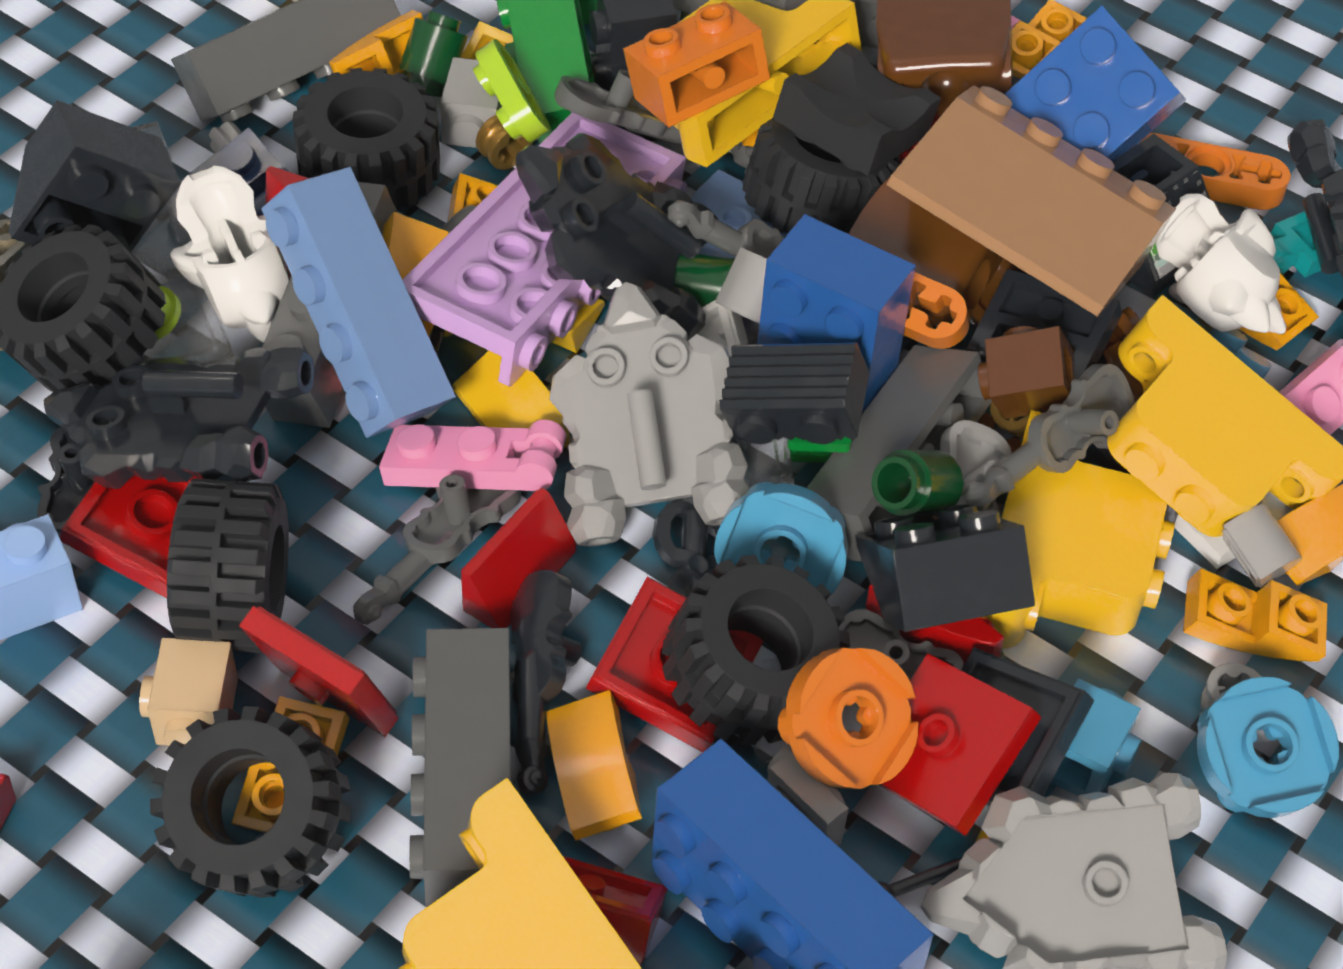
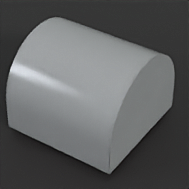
M740 247L715 303L760 324L767 259Z
M1265 503L1255 506L1253 509L1240 514L1223 525V540L1255 587L1263 588L1269 581L1276 580L1302 560V556Z

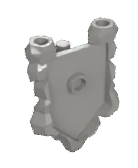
M625 282L615 290L604 323L597 327L585 347L587 357L575 355L552 376L549 400L563 415V423L574 439V442L569 444V461L575 469L566 472L564 498L572 507L566 525L579 546L595 547L618 541L621 538L626 521L625 508L693 497L694 507L705 524L712 526L720 525L729 507L737 499L747 494L750 489L743 480L748 467L739 444L731 443L733 432L720 410L719 400L722 399V389L725 388L724 378L727 377L726 368L729 367L730 357L726 346L698 334L687 341V332L675 320H672L667 315L660 314L641 287Z
M1163 773L1150 783L1133 777L1108 786V794L1093 792L1079 795L1078 800H1070L1053 795L1045 798L1023 786L995 795L981 827L990 839L984 838L975 842L964 853L959 862V868L926 890L920 906L931 922L968 935L972 943L995 958L1007 956L1002 969H1225L1228 956L1222 930L1215 922L1193 915L1182 916L1169 840L1179 839L1199 827L1201 803L1198 788L1193 781L1178 773Z

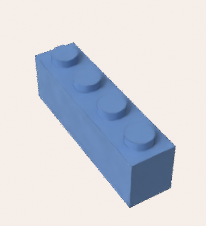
M351 167L289 184L261 208L266 218V228L269 237L279 247L292 275L295 294L306 306L319 334L320 348L326 359L332 363L346 393L347 407L351 415L359 421L366 438L424 417L456 397Z

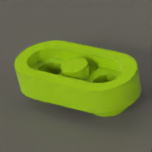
M494 39L476 51L475 55L479 64L473 68V72L485 91L491 97L497 96L502 107L496 111V115L508 134L514 140L523 136L528 142L532 143L550 131V124L516 62L503 45Z

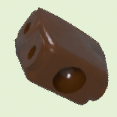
M877 0L878 72L899 85L914 89L926 88L941 97L934 118H940L956 97L973 85L978 88L982 86L990 87L1003 94L1012 88L1013 59L1010 0Z
M889 177L863 208L849 235L915 264L916 273L956 290L963 297L970 317L1003 258L887 186ZM920 292L916 293L913 307L928 315L932 329H936L941 322L953 323L954 320L948 306H944L939 313H933L921 307L918 299Z

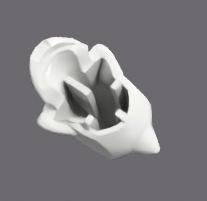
M213 165L209 169L202 170L193 175H187L181 183L176 197L177 220L187 230L192 240L181 247L173 249L170 256L177 270L189 283L204 289L215 313L224 326L234 329L247 328L256 339L264 343L289 282V277L279 247L272 242L267 232L265 216L256 215L254 191L239 174L225 167Z
M1186 194L1180 197V202L1175 207L1174 214L1156 241L1159 258L1172 263L1178 268L1174 274L1177 282L1169 288V294L1179 302L1186 304L1196 315L1220 332L1245 327L1248 330L1262 333L1268 331L1278 334L1285 333L1287 326L1276 298L1280 281V269L1273 259L1276 248L1273 236L1258 214L1252 209H1246L1236 222L1229 224L1219 213L1215 202L1201 194Z

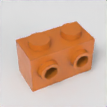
M726 1L720 4L707 5L699 9L694 16L668 28L653 30L644 39L623 48L634 98L668 128L770 79L761 28Z

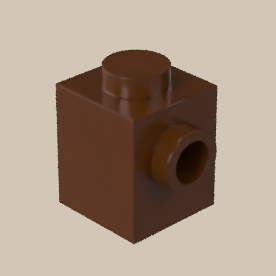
M1030 326L1015 327L1007 330L1003 336L985 339L986 362L978 364L979 386L985 400L991 399L1005 419L1030 415L1031 410L1044 413L1048 411L1052 404H1062L1067 399L1071 391V382L1073 379H1076L1073 348L1059 326L1040 330Z

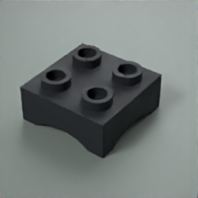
M846 43L837 48L814 71L805 75L795 73L784 79L772 119L792 130L793 134L799 139L814 143L839 158L840 162L847 168L860 171L868 176L917 144L931 128L941 97L926 88H909L889 80L871 65L862 51Z

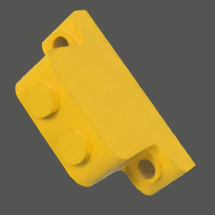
M709 0L681 21L694 16L699 9L707 5L720 4L726 1L761 28L770 74L769 80L674 125L679 130L685 157L704 167L710 166L758 130L761 125L773 118L784 79L795 73L805 75L814 71L837 48L846 43L862 51L855 2L849 0H808L796 9L785 11L755 0Z
M1164 295L1153 304L1120 343L1118 348L1120 361L1125 369L1142 384L1143 394L1120 419L1117 431L1107 437L1108 449L1114 459L1126 468L1132 476L1140 480L1201 533L1211 537L1223 536V525L1240 514L1253 509L1268 492L1272 493L1287 506L1297 509L1314 498L1324 497L1343 480V446Z
M1030 411L1021 446L1028 441L1031 421L1037 415L1042 414V412ZM1079 460L1065 473L1047 472L1037 466L1014 484L1015 488L1008 492L1002 519L1024 525L1035 606L985 616L992 622L996 630L1004 636L1002 649L1011 648L1020 643L1026 634V630L1034 631L1037 617L1117 636L1126 634L1135 627L1142 606L1152 609L1156 608L1165 571L1153 569L1155 558L1166 560L1175 528V522L1164 520L1167 507L1166 502L1131 474L1084 463Z
M508 778L476 800L471 811L468 828L459 833L463 845L480 870L416 914L409 921L404 932L402 944L403 957L406 963L398 968L642 969Z

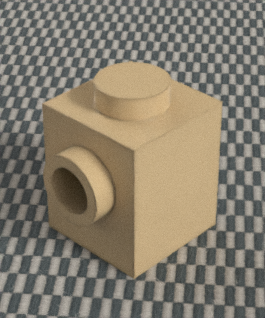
M162 638L154 676H144L139 698L141 717H149L156 745L170 746L173 740L186 744L191 739L186 727L198 719L210 725L214 724V711L225 708L233 709L238 676L231 642Z

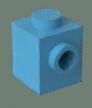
M1078 678L1074 686L1085 690L1095 701L1051 781L1052 784L1076 796L1093 792L1102 793L1113 771L1125 776L1143 740L1132 734L1141 710L1140 707L1125 701L1112 690L1098 688Z

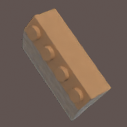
M973 85L956 97L893 172L886 185L1098 317L1141 267L1176 208L1165 202V194L1154 185L1142 180L1132 182L1114 171L1115 166L1113 162L1103 154L1088 148L1081 151L1063 140L1062 131L1054 124L1038 117H1033L1030 120L1012 109V101L1003 93L990 87L982 86L978 88Z

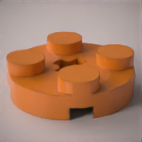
M837 648L823 651L809 660L795 676L788 691L786 707L782 709L778 717L780 736L784 742L791 746L793 755L801 767L812 778L826 786L840 789H862L869 785L882 784L893 779L905 767L916 746L918 721L911 722V708L908 699L915 698L912 684L905 672L894 660L875 649ZM856 702L860 707L856 713V719L862 725L859 732L846 731L842 722L844 706H851Z

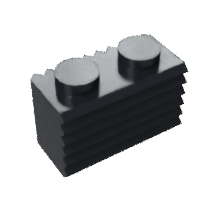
M857 343L731 346L732 356L729 357V367L726 368L727 377L724 378L725 388L722 389V399L719 400L720 410L727 424L732 429L735 438L762 445L771 443L774 439L780 440L783 437L789 440L797 437L815 444H829L836 439L842 440L844 437L854 440L858 437L869 370Z

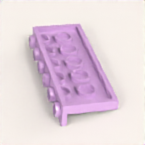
M571 113L539 145L540 147L550 149L553 147H563L578 133H585L599 139L620 160L624 170L630 176L636 173L646 181L653 183L654 186L659 181L687 192V183L682 181L686 162L685 156L612 124L596 122ZM517 168L402 279L421 319L502 356L498 382L509 387L526 370L534 371L543 359L547 346L556 336L560 338L566 336L575 321L577 312L585 304L593 305L601 295L600 290L589 288L584 279H559L550 271L545 247L552 232H541L530 215L528 201L531 199L518 175Z

